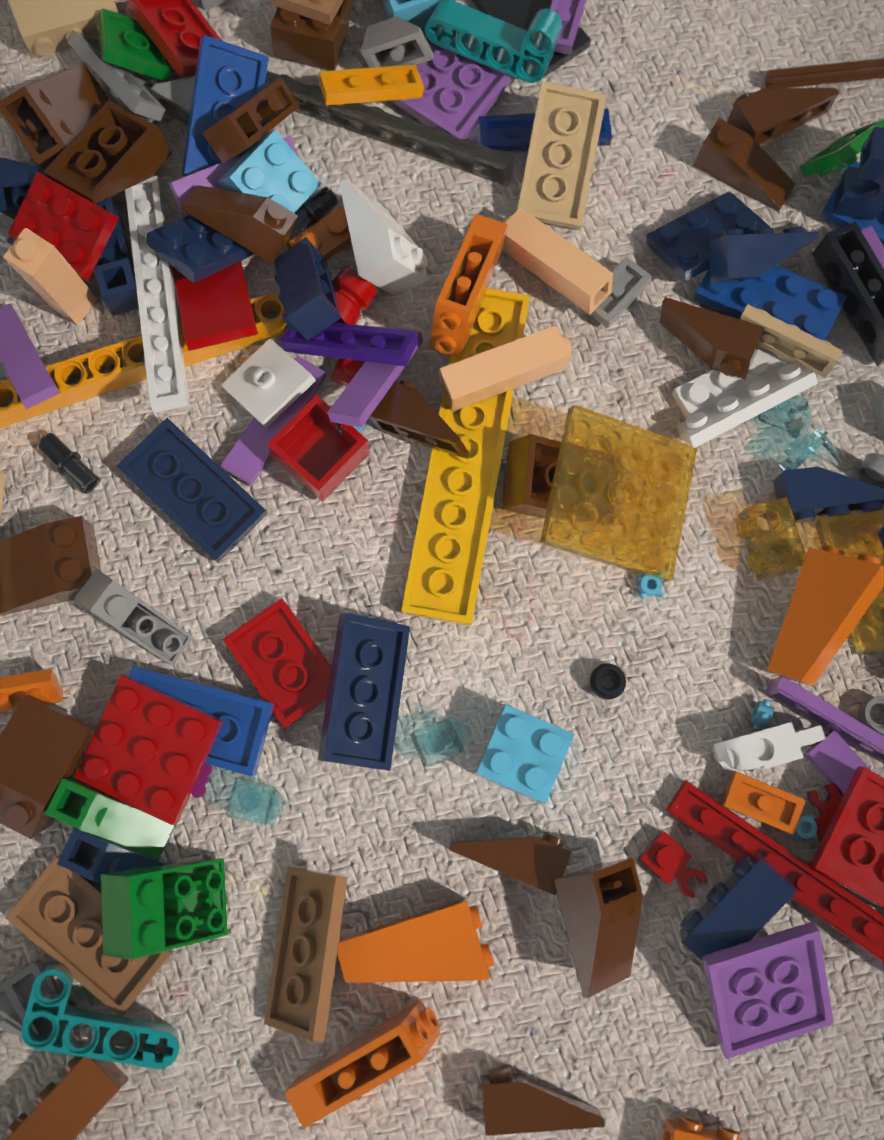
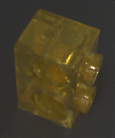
M787 497L748 506L737 515V532L739 537L745 540L749 552L746 556L747 564L750 571L755 573L757 581L798 572L802 569L806 553ZM758 517L768 521L770 531H766L758 525ZM768 550H773L780 556V564H775L769 559Z

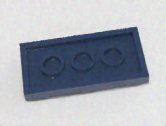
M168 418L117 465L122 473L217 563L268 514L253 497Z
M346 612L339 614L317 761L391 771L410 626Z

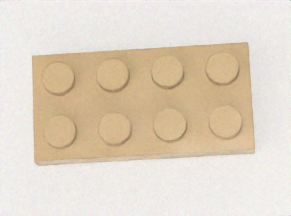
M545 81L541 82L517 210L520 207L542 223L577 230L581 229L607 94Z

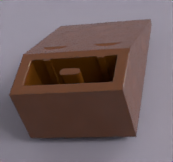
M354 0L343 1L331 25L277 7L270 26L274 57L336 70L344 48Z
M86 64L26 85L0 101V116L35 166L47 168L109 98Z
M634 858L595 864L554 879L557 899L561 905L566 926L567 939L570 943L576 966V976L581 986L583 998H590L629 978L631 975L643 900Z

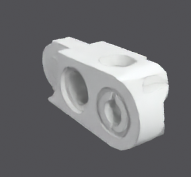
M787 722L712 745L717 760L724 770L728 772L750 770L751 772L765 770L802 759L804 757L800 747L825 740L826 737L822 725L800 729L795 732L792 722Z

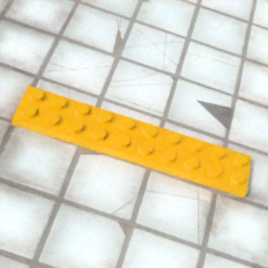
M488 288L462 357L458 358L450 355L448 365L523 338L530 295ZM514 389L453 412L443 392L439 416L458 435L470 453L466 459L432 448L401 614L472 626Z

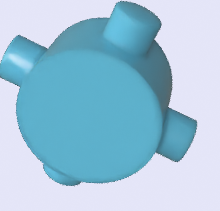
M656 572L646 576L638 575L636 579L639 581L640 598L645 599L655 595L662 597L664 591L661 590L662 581L660 578L662 575Z
M764 699L763 703L757 702L751 715V722L755 723L754 729L761 730L762 726L767 727L773 715V707L769 706L771 701Z
M812 813L809 816H800L795 834L791 838L794 841H798L799 838L815 841L818 838L816 834L817 824L814 821L816 816Z

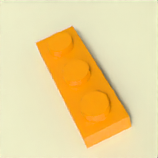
M416 64L319 71V86L326 106L423 98L424 85Z

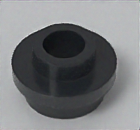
M601 664L590 675L591 690L601 699H614L620 696L626 687L624 672L614 664ZM606 675L612 678L613 686L611 688H605L601 684L603 676Z

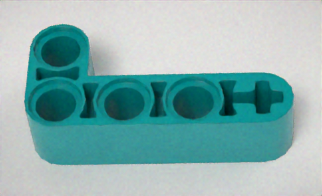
M441 0L436 5L425 26V33L432 43L522 81L537 83L543 78L553 57L562 29V21L555 11L541 9L535 14L526 31L456 1Z
M62 964L46 966L37 976L32 986L21 1027V1037L28 1047L36 1050L153 1069H164L176 1060L179 1054V1037L177 1031L172 1026L165 1023L67 1007L73 986V976L67 966ZM50 975L60 977L64 983V990L58 994L47 993L43 988V979ZM38 1017H46L52 1022L53 1031L47 1035L36 1034L32 1029V1021ZM78 1024H87L93 1030V1037L88 1041L79 1042L73 1038L72 1028ZM120 1030L129 1032L133 1037V1042L126 1048L115 1047L111 1041V1036L115 1032ZM140 1033L146 1034L143 1052L137 1051L140 1044ZM160 1038H166L168 1047L164 1048L162 1054L155 1053L154 1045L158 1044Z

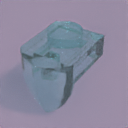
M798 395L757 415L759 421L782 429L789 436L798 440L806 439L812 420L807 399Z
M817 428L804 441L798 437L784 451L788 457L779 466L785 471L794 470L812 453L832 465L839 466L841 463L830 439Z
M452 717L413 730L410 734L423 768L459 756L466 747L468 737L467 727L460 720Z
M240 778L235 779L226 812L227 817L270 825L281 815L283 802L279 791L274 786Z

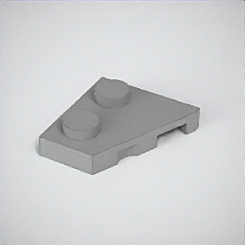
M40 959L0 984V1028L9 1034H16L21 1037V1027L32 986L39 973L45 968ZM50 976L43 979L44 990L49 994H58L59 992ZM38 1017L32 1021V1029L36 1034L47 1035L53 1031L52 1022L46 1017Z

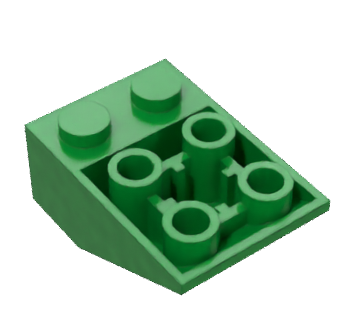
M224 858L133 868L101 874L104 956L134 960L228 935Z

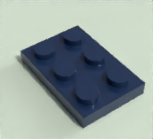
M728 191L646 234L647 245L686 282L710 269L709 242L722 237V231L743 229V234H752L753 230L770 228V226L731 191Z
M191 215L147 233L146 244L193 283L255 254Z

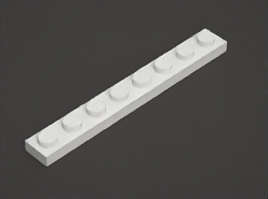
M154 176L126 189L125 194L149 400L153 412L157 413L190 406L172 267L169 262L146 244L148 232L166 225L161 185L158 177Z

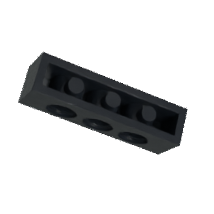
M855 221L827 233L812 255L831 288L847 295L842 307L876 366L884 364V268Z

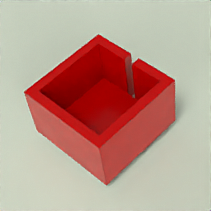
M316 394L267 443V447L273 459L323 502L370 454L368 440L353 426L330 422L328 411L331 407Z

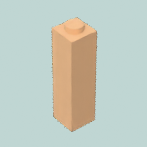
M520 207L512 216H507L502 221L508 224L502 251L589 315L612 293L613 273L523 208Z
M26 227L3 256L53 310L76 325L80 324L98 300L56 247Z
M555 325L439 368V383L453 412L565 370L572 355V347L568 337L561 335L558 326Z

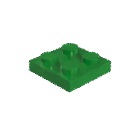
M102 8L98 18L102 61L108 62L117 68H126L141 73L150 79L168 82L172 72L171 64L138 21Z
M884 118L847 132L801 164L799 167L804 177L816 173L823 177L836 168L843 170L858 161L857 154L861 152L862 145L874 127L884 128Z

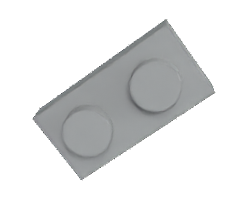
M625 257L612 271V293L590 314L607 329L652 280V275L628 257Z

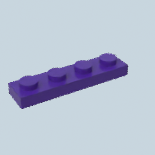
M334 322L308 341L298 330L293 332L288 327L279 342L285 352L406 366L419 341L416 331Z

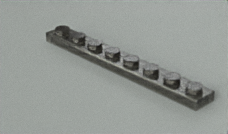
M267 71L265 87L277 78L282 77L299 105V108L295 110L297 113L507 187L510 183L515 158L502 150H492L480 146L473 140L460 139L447 134L439 128H429L418 124L408 117H398L389 114L376 106L370 107L361 103L326 106L319 86L307 85L294 80L288 75H279Z

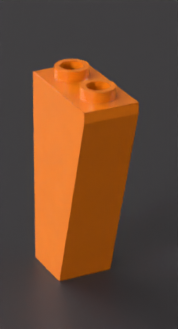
M475 213L437 298L429 348L443 354L458 358L462 357L503 249L508 224Z
M823 545L822 550L809 547L767 671L813 687L883 588L884 567L880 564L881 560L866 554H858L857 559L844 556L845 551L828 545Z
M464 898L339 939L337 955L345 983L483 981L489 979L488 967L494 966V961L488 942L480 945L476 929L482 928L483 925L477 906L469 907L467 899Z
M420 999L297 1077L284 1093L303 1129L421 1062L440 1035L438 1030L439 1023L434 1012L430 1008H426Z

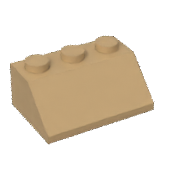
M8 0L21 36L33 59L72 48L68 43L72 31L100 40L98 18L101 9L104 8L120 14L116 0Z

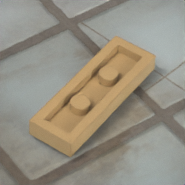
M748 304L740 317V320L764 327L760 347L793 363L798 362L815 371V374L826 378L843 352V350L833 346L830 342L818 339L800 330L797 326L787 324L769 315L766 311Z

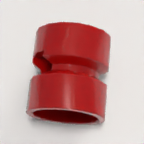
M343 267L332 281L342 317L336 323L356 325L361 319L360 310H367L377 297L378 292L373 284L360 277L356 270Z

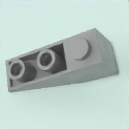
M98 569L95 570L74 598L89 611L171 666L174 665L193 639L192 635Z

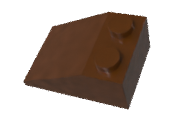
M108 100L43 173L51 180L95 204L151 178L172 153L157 125Z
M533 434L510 441L508 444L502 510L534 517L610 525L613 523L618 456Z
M78 516L45 523L0 541V616L75 600V596L95 570L101 571L94 526L84 517Z
M30 695L23 697L0 735V824L29 839H32L52 825L55 818L46 815L45 812L62 778L72 779L93 730L92 726Z

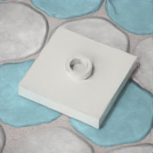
M269 338L221 386L267 429L316 380L311 373Z

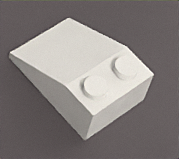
M346 179L339 181L358 275L393 296L427 282L426 267L428 266V261L423 250L416 245L379 202Z

